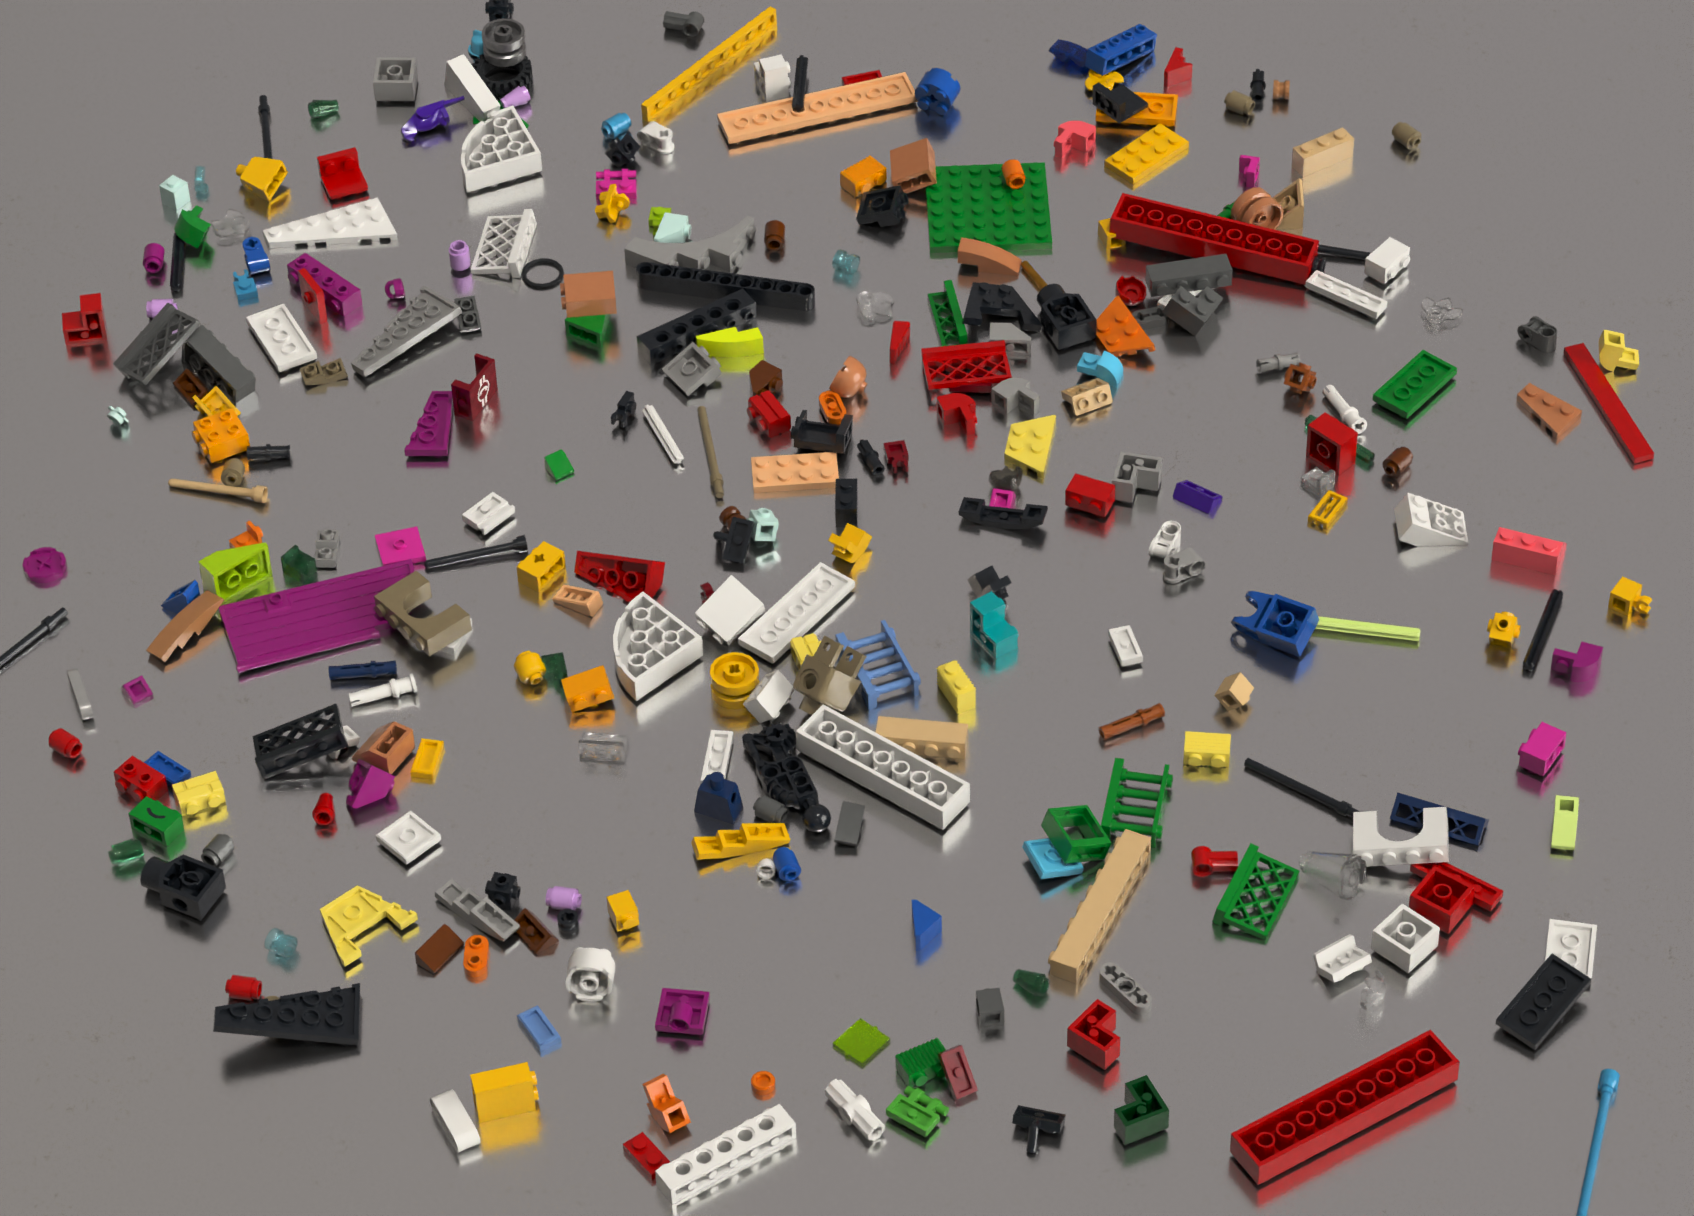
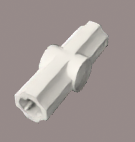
M834 1079L825 1089V1095L839 1109L840 1116L847 1125L853 1124L867 1140L875 1141L880 1138L881 1134L885 1131V1125L871 1111L867 1100L860 1094L856 1096L842 1080Z

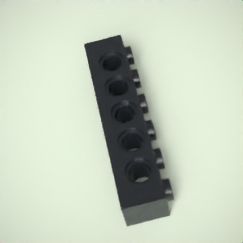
M744 289L738 290L638 335V352L650 365L658 363L682 352L692 342L696 344V336L737 327L757 318L756 302Z

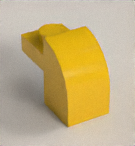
M847 523L841 536L832 533L828 541L834 545L833 555L854 563L863 555L872 536L866 531Z

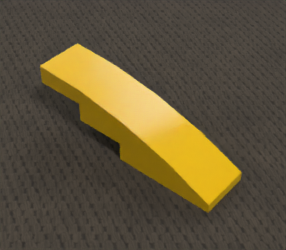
M741 823L739 830H717L716 836L693 837L691 844L697 860L720 859L747 855L788 844L790 837L785 823Z

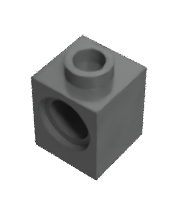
M987 988L976 991V1009L980 1027L1004 1025V1006L1000 988Z

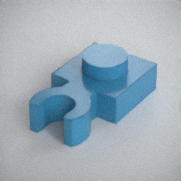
M244 270L243 276H238L236 272H233V286L238 301L258 297L254 279L249 278L248 270Z

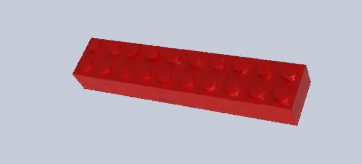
M1122 193L1110 218L1109 232L1116 234V237H1114L1116 239L1194 258L1227 254L1231 267L1306 285V280L1311 275L1314 258L1318 255L1319 240Z
M1430 1029L1231 1133L1230 1152L1259 1185L1458 1080L1460 1061Z

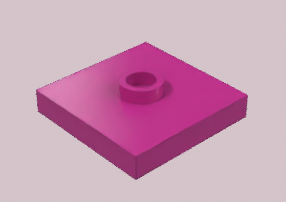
M417 526L375 535L382 566L409 559L412 560L413 564L426 561Z

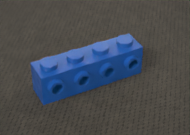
M1138 24L1088 48L1085 66L1103 76L1154 51L1157 34L1146 26Z

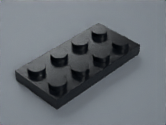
M1552 953L1498 1016L1496 1025L1536 1050L1588 988L1592 979Z

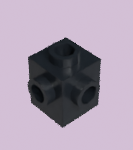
M489 0V2H486L485 12L489 14V22L502 18L509 19L510 14L514 12V4L511 3V0Z
M627 132L620 137L612 139L608 144L609 148L605 154L617 167H620L623 164L629 165L635 159L634 155L641 146Z
M494 872L491 881L488 880L486 883L485 894H488V899L501 910L512 912L521 891V887L517 883V876Z

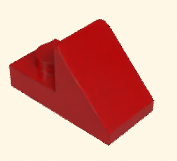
M1175 47L1164 70V87L1176 85L1192 78L1193 65L1185 62L1182 48Z

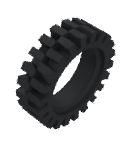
M481 54L480 59L476 58L474 60L475 63H472L473 68L496 100L498 97L503 98L518 86H525L526 89H530L533 83L532 65L527 56L520 63L508 67L490 64L485 60L484 54ZM497 68H511L519 72L517 77L502 82L491 81L485 77L486 73Z

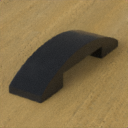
M964 497L958 513L965 519L988 527L1027 529L1043 524L1048 506L1026 504L1025 509L1022 510L985 506V499Z

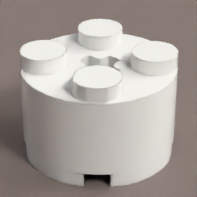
M575 948L569 958L565 986L568 992L572 991L576 994L577 999L586 1002L600 1001L603 999V996L609 995L613 988L615 962L611 957V952L607 949Z

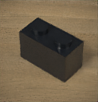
M857 478L836 479V528L845 527L847 523L857 527Z

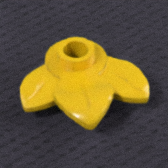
M1090 69L1089 77L1085 80V87L1091 91L1093 90V85L1100 83L1109 90H1112L1114 83H1123L1124 78L1115 71L1102 76Z

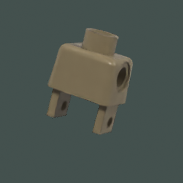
M824 635L814 656L806 655L793 683V688L805 695L799 709L813 715L824 704L836 711H845L862 682L856 679V676L867 656L847 646L837 666L834 667L844 645ZM853 655V659L849 661L850 656Z

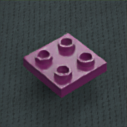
M662 988L655 1031L703 1035L710 993L706 991Z

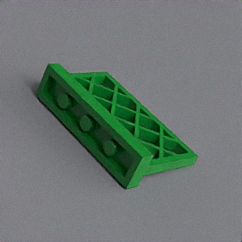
M1250 843L1216 908L1212 922L1221 926L1222 922H1225L1262 940H1266L1300 870L1257 852L1259 847ZM1258 861L1267 864L1269 870L1260 871L1257 866ZM1284 872L1292 877L1291 879L1281 881L1278 873ZM1273 875L1276 882L1266 884L1263 877ZM1258 878L1261 886L1252 888L1248 880ZM1279 888L1282 896L1273 897L1270 890ZM1264 891L1268 899L1258 901L1255 893ZM1250 895L1253 902L1243 904L1240 896ZM1271 904L1274 912L1265 914L1261 906ZM1256 907L1259 915L1250 917L1247 909ZM1241 911L1245 919L1238 920L1230 915L1233 912ZM1263 921L1266 928L1262 931L1255 928L1253 923Z

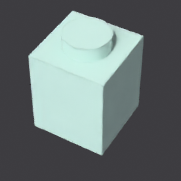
M172 175L159 185L162 204L178 211L190 201L188 182Z

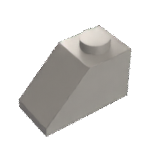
M990 323L989 342L1004 340L1006 355L1031 356L1030 336L1012 323Z

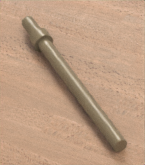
M699 406L697 411L711 473L710 483L714 488L715 496L722 498L724 496L722 488L724 482L718 469L706 408Z

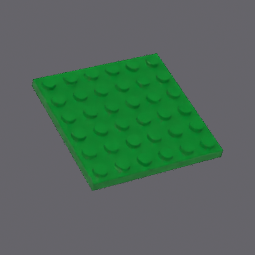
M1045 162L1021 163L1026 179L1025 184L1019 189H1012L1006 184L1001 170L1003 164L936 166L937 183L926 187L930 253L958 252L961 237L986 242L1004 250L1052 249Z

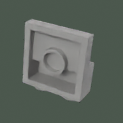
M694 342L662 368L664 374L687 396L702 384L707 387L722 374L719 369L721 367L720 363L714 357L710 359L707 350L703 346L698 347Z

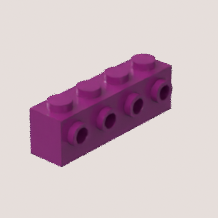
M307 253L302 254L287 264L288 279L292 284L300 287L298 270L305 268L323 290L325 305L343 317L362 305L359 288Z

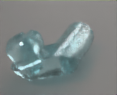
M195 166L194 190L198 194H206L209 189L208 185L204 183L205 166Z

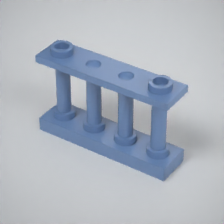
M885 620L881 621V633L855 641L848 640L844 632L835 635L836 642L844 645L839 655L840 658L847 646L856 650L882 641L887 646L886 649L866 654L865 656L867 657L856 676V679L862 681L857 690L868 710L877 708V698H879V695L907 686L910 687L914 696L919 695L920 676L917 672L914 673L896 640L894 629L892 627L889 628ZM853 655L850 656L849 661L853 659ZM890 656L896 662L871 671L864 670L863 668L864 664ZM899 671L904 676L903 679L880 686L872 685L871 683L872 679Z

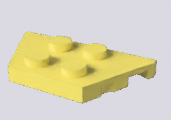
M1056 415L1011 424L1004 460L1017 464L1026 471L1030 468L1037 472L1038 477L1044 478L1056 424Z

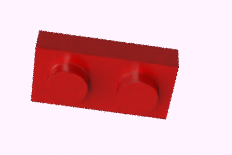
M643 1132L623 1143V1150L651 1180L656 1179L655 1170L659 1169L663 1164L670 1163L667 1157Z

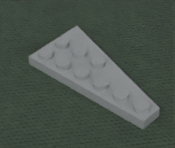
M424 285L420 289L421 293L417 297H412L410 305L407 308L401 309L384 327L385 332L373 339L374 344L371 347L365 348L351 363L353 370L364 377L371 375L374 371L462 314L461 307Z

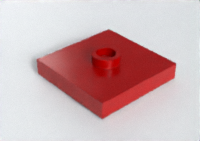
M305 268L298 270L303 303L320 324L326 323L327 313L323 290Z

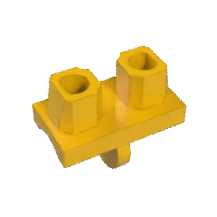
M611 184L608 191L600 193L599 199L602 205H597L595 208L597 217L599 219L607 218L610 223H615L619 211L627 209L630 204L629 198L624 193L618 194L616 184Z

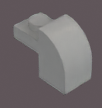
M1009 378L992 388V405L1006 414L1019 405L1032 415H1035L1040 411V396L1030 390V381L1023 378Z

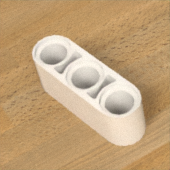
M453 1089L430 1098L433 1112L457 1153L481 1143L475 1125Z

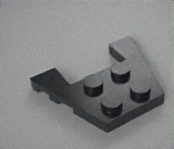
M986 282L972 283L962 321L963 324L981 326L983 320L981 313L1018 317L1022 330L1040 332L1042 323L1012 286L988 284Z

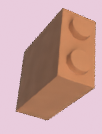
M927 138L890 150L891 179L894 186L900 185L903 192L907 194L937 183L935 152Z
M613 271L563 275L564 283H560L561 296L565 295V297H561L562 310L566 309L567 318L617 314Z

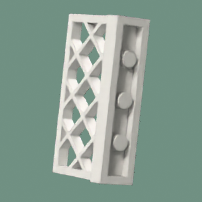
M524 209L523 215L487 217L471 267L472 275L511 273L512 278H521L537 225L532 209ZM514 222H520L514 227L511 226ZM492 223H501L494 228L491 227ZM504 228L508 229L506 232L502 234L499 233V231L503 230ZM512 234L516 235L514 238L510 239L509 241L506 239L507 237L511 236ZM493 235L496 236V238L492 239L491 241L487 240ZM501 241L504 242V244L497 248L494 246ZM489 248L492 249V251H490L486 255L483 254V252L488 250ZM507 248H511V250L507 253H502V251L506 250ZM497 254L500 256L499 258L495 259L494 261H491V260H490L492 257L496 256ZM504 261L507 262L506 266H497ZM484 262H487V263H488V264L485 265L484 267H478L479 265L483 264Z

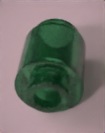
M129 839L112 845L108 855L112 865L117 864L119 868L139 861L140 857L144 856V851L139 839Z

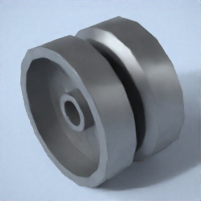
M502 18L493 20L483 27V53L487 62L495 66L508 67L520 63L525 58L527 53L525 30L521 23L513 19Z

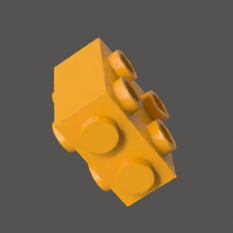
M233 408L193 422L194 431H192V437L194 442L200 444L199 447L202 455L207 456L211 463L247 451V446L250 447L248 433Z

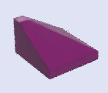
M142 675L121 687L122 693L133 705L153 695Z

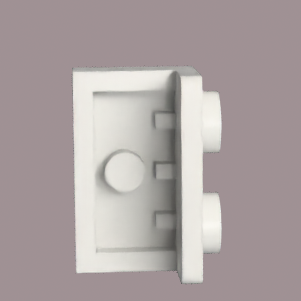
M1351 934L1313 954L1318 974L1334 983L1343 980L1349 974L1360 971L1364 966L1372 963L1371 955L1356 947L1354 936Z

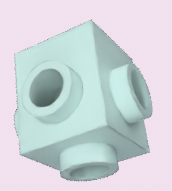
M767 508L750 510L749 518L746 520L755 522L751 535L754 541H775L779 523L773 512Z

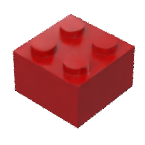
M1324 412L1308 425L1306 456L1335 475L1340 476L1355 464L1358 432Z
M1434 866L1410 894L1409 908L1440 927L1441 931L1449 934L1473 905L1475 886Z

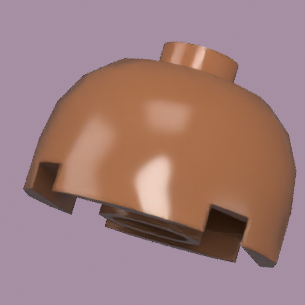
M850 355L843 364L845 366L838 371L828 390L838 393L840 398L845 399L852 398L857 393L862 394L868 384L865 382L867 376L865 367L860 361Z

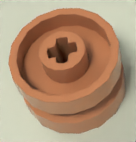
M1254 187L1245 191L1234 202L1231 209V219L1276 230L1282 221L1284 210L1268 192L1260 187Z

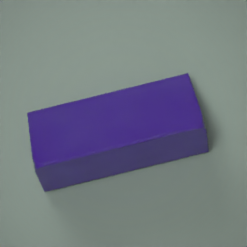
M1188 480L1178 482L1173 493L1174 499L1205 513L1212 512L1223 498L1222 495Z

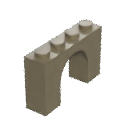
M415 571L375 595L376 606L374 608L378 616L384 617L392 628H397L405 639H410L420 651L423 650L427 655L431 656L472 631L470 615L457 604L431 618L420 619L408 615L412 609L432 598L430 582L418 571Z

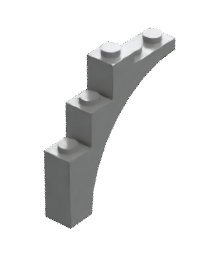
M747 215L726 232L694 242L661 243L634 237L624 248L625 264L636 268L640 263L650 262L703 270L707 269L709 264L731 271L742 259L740 250L755 235L754 218Z

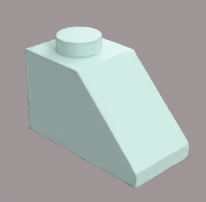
M665 212L654 237V242L685 243L687 236L690 237L692 229L688 216Z

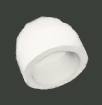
M768 858L760 860L757 864V875L763 879L772 878L775 874L774 862Z

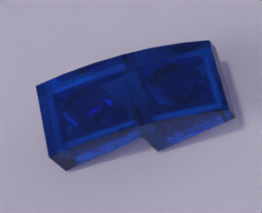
M1058 39L1051 46L1049 52L1063 62L1070 58L1075 64L1084 68L1088 49L1078 44Z

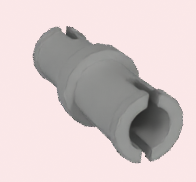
M1297 352L1282 356L1276 354L1271 358L1257 359L1256 367H1260L1257 370L1261 373L1275 369L1276 371H1281L1283 368L1290 367V364L1298 366L1300 358L1296 357H1299V354Z

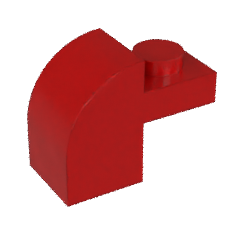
M961 393L938 396L937 414L943 425L960 422L967 436L975 434V425L977 424L976 402L970 396Z

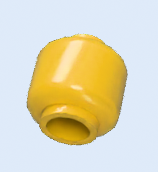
M525 651L516 657L514 670L520 681L524 684H539L547 671L540 655L535 652Z

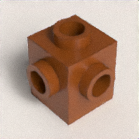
M1300 362L1298 366L1290 364L1285 373L1284 384L1291 386L1290 391L1302 394L1303 391L1310 392V389L1314 388L1317 377H1315L1316 372L1310 371L1311 366Z

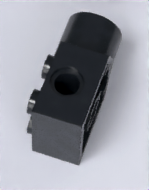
M1049 284L1039 291L1037 303L1041 307V323L1058 350L1096 338L1097 319L1080 294L1066 293L1059 284Z
M184 854L170 862L155 856L151 857L146 862L140 878L143 887L160 893L162 905L200 920L203 919L226 889L222 869Z

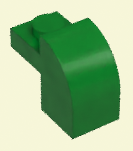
M197 205L192 211L182 209L174 227L175 233L180 239L196 248L205 240L211 226L210 223L200 219L203 208Z

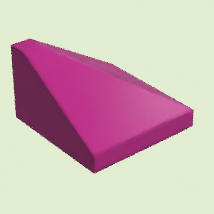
M993 488L989 506L1012 508L1016 495L1014 491Z

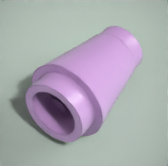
M518 86L501 98L500 102L503 108L512 105L517 107L527 104V101L531 100L525 86Z

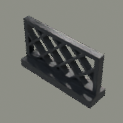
M337 704L253 736L256 752L255 763L264 779L348 747ZM333 714L329 720L324 719L326 716ZM312 722L308 728L303 727L305 724ZM319 724L324 725L319 731L315 730ZM290 730V733L287 736H282L284 732ZM298 732L303 733L299 739L294 738ZM270 739L266 744H260L261 741ZM277 741H281L278 747L273 746Z

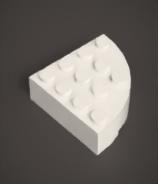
M513 105L491 114L490 119L485 122H479L467 135L462 145L461 154L463 184L467 192L542 171L541 152Z
M641 592L625 607V612L616 622L613 634L615 669L619 681L636 701L703 656L702 637L645 592Z

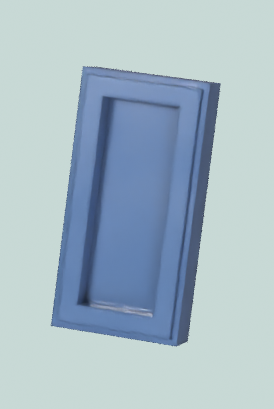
M538 1005L517 1015V1021L540 1052L561 1042V1036Z

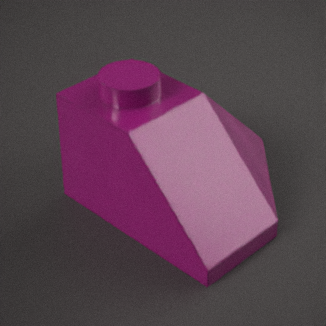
M359 759L349 779L348 786L351 787L352 793L347 796L346 804L357 809L386 797L387 793H390L394 787L395 776Z

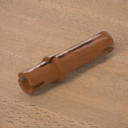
M1160 703L1144 710L1138 709L1132 715L1099 727L1100 737L1105 741L1135 727H1144L1149 722L1164 717L1165 711Z

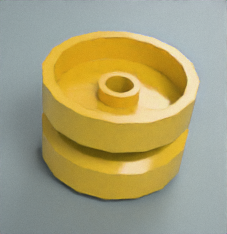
M737 652L723 654L716 658L710 667L711 695L713 700L719 706L727 709L737 710L746 708L743 703L759 683V667L757 662L751 656Z

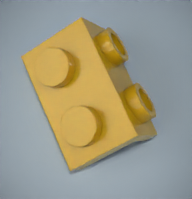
M217 386L201 400L196 395L192 397L197 403L195 405L196 409L202 415L206 413V417L233 408L237 416L241 413Z

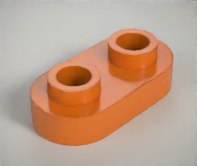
M825 391L819 395V407L826 421L829 424L840 425L844 414H846V408L839 394L833 391Z
M473 935L465 942L463 966L464 972L468 976L480 977L486 973L488 968L489 942L482 935Z

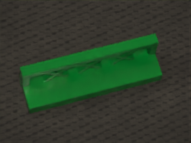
M952 280L944 281V292L928 294V302L940 345L946 346V342L949 339L957 342L954 345L967 344V332L965 325L962 323L963 318ZM945 299L942 305L934 302V300ZM941 312L948 314L945 319L938 315ZM945 326L952 328L950 332L944 331L942 329Z

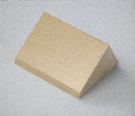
M1299 178L1273 197L1284 210L1282 221L1277 229H1303L1304 198L1302 180Z

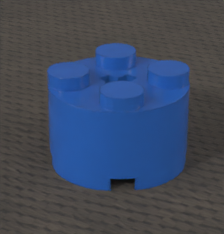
M932 68L930 71H927L915 89L918 107L922 110L929 109L936 111L939 115H945L960 93V84L957 79L954 81L951 78L952 74L944 69Z

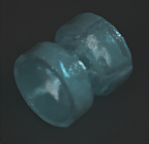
M839 249L834 255L832 267L837 270L843 269L845 273L853 275L859 267L860 257L855 254L849 255L847 251Z
M273 928L268 933L264 945L267 950L271 952L277 951L279 956L289 958L296 950L298 941L296 937L290 934L284 935L282 930Z

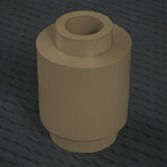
M1235 90L1231 93L1229 92L1224 100L1226 109L1242 116H1249L1255 107V101L1251 97Z
M1398 122L1393 127L1392 135L1394 139L1406 148L1413 149L1421 143V133L1409 124Z
M237 458L226 461L221 474V481L224 485L237 487L241 484L245 472L243 462Z

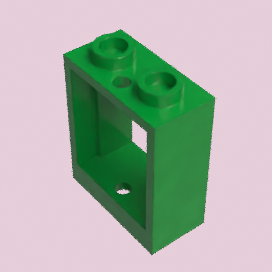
M1088 805L1049 808L1041 826L1065 864L1105 859L1111 846V841ZM1078 826L1086 839L1071 840L1063 827Z

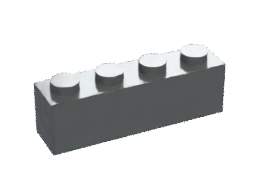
M1227 254L1146 265L1145 281L1151 297L1175 294L1180 286L1188 292L1203 290L1206 286L1209 288L1231 286L1233 270Z

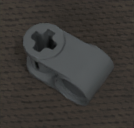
M1533 316L1526 325L1518 327L1519 337L1541 352L1550 353L1556 349L1557 329L1539 317Z

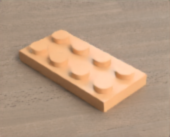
M834 452L751 457L754 493L836 488V479H839L837 455Z

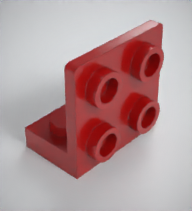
M355 147L317 157L319 176L330 199L368 190L367 182L359 167L358 152Z

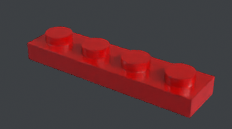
M1447 862L1410 865V872L1422 878L1436 866L1474 885L1473 903L1489 911H1492L1503 897V890Z

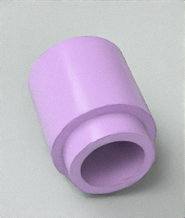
M462 240L452 242L449 247L450 266L456 271H464L471 264L469 247Z
M152 299V301H147V317L153 319L167 303L172 304L178 310L177 303H173V299Z
M561 886L548 888L546 905L551 906L552 909H572L576 911L581 906L582 895L579 894L578 889Z

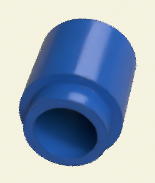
M787 847L778 848L774 852L773 862L780 879L783 881L796 879L801 873V867L794 852Z

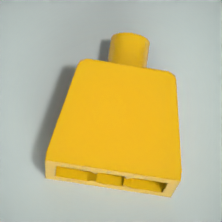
M253 157L247 166L239 164L236 168V175L240 176L244 188L270 202L288 173L283 161L262 157Z

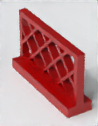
M1004 340L921 349L922 369L925 373L928 390L960 387V385L992 382L993 384L1012 378ZM985 366H989V367H991V368H993V369H991L990 371H987V370H985V369H983V368H984ZM965 368H968V369H970V370H972V371L969 372V373H966V372H964V371H962V370H964ZM944 370H947L951 373L949 375H945L942 372ZM1000 371L1006 375H996L995 373ZM975 373L984 374L983 377H975L973 375ZM956 374H959L960 377H962V379L956 380L952 377H955ZM936 377L941 379V381L932 382Z

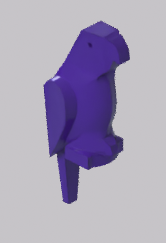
M464 96L446 101H438L417 108L414 115L401 128L403 139L406 142L413 143L418 133L429 131L437 125L447 126L450 123L446 107L465 100Z

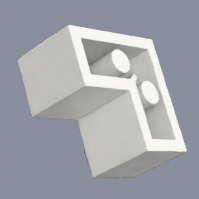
M782 54L759 59V62L754 63V78L766 102L789 97L788 88H791V82L788 73H790V65L788 61L785 62Z

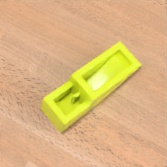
M736 327L696 336V345L698 347L703 346L709 353V356L743 357L764 353L763 337L758 327L740 332L737 331Z

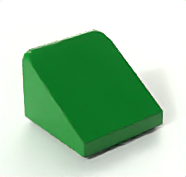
M562 449L544 457L545 469L555 480L574 472L570 461Z

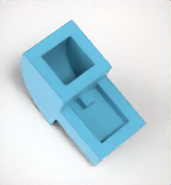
M1104 351L1102 356L1084 352L1077 365V372L1097 376V378L1109 383V386L1117 388L1123 376V366L1116 356L1107 351Z

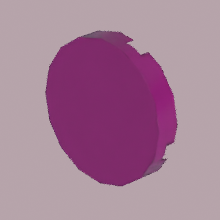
M42 547L30 552V556L24 558L22 566L25 576L30 581L49 583L57 580L65 573L67 562L61 551L58 552L52 547Z

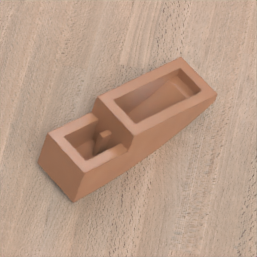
M961 237L958 248V263L978 265V272L1011 276L1019 275L1022 260L1017 256L989 243Z

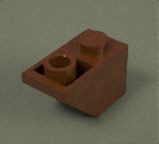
M764 360L755 365L749 371L751 396H759L760 393L767 390L771 391L772 394L778 391L783 385L782 370Z

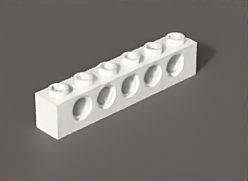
M780 1104L768 1108L756 1117L745 1120L741 1125L723 1132L722 1135L715 1139L706 1141L700 1147L682 1154L670 1163L660 1166L659 1169L655 1170L656 1185L673 1205L795 1139L796 1123Z

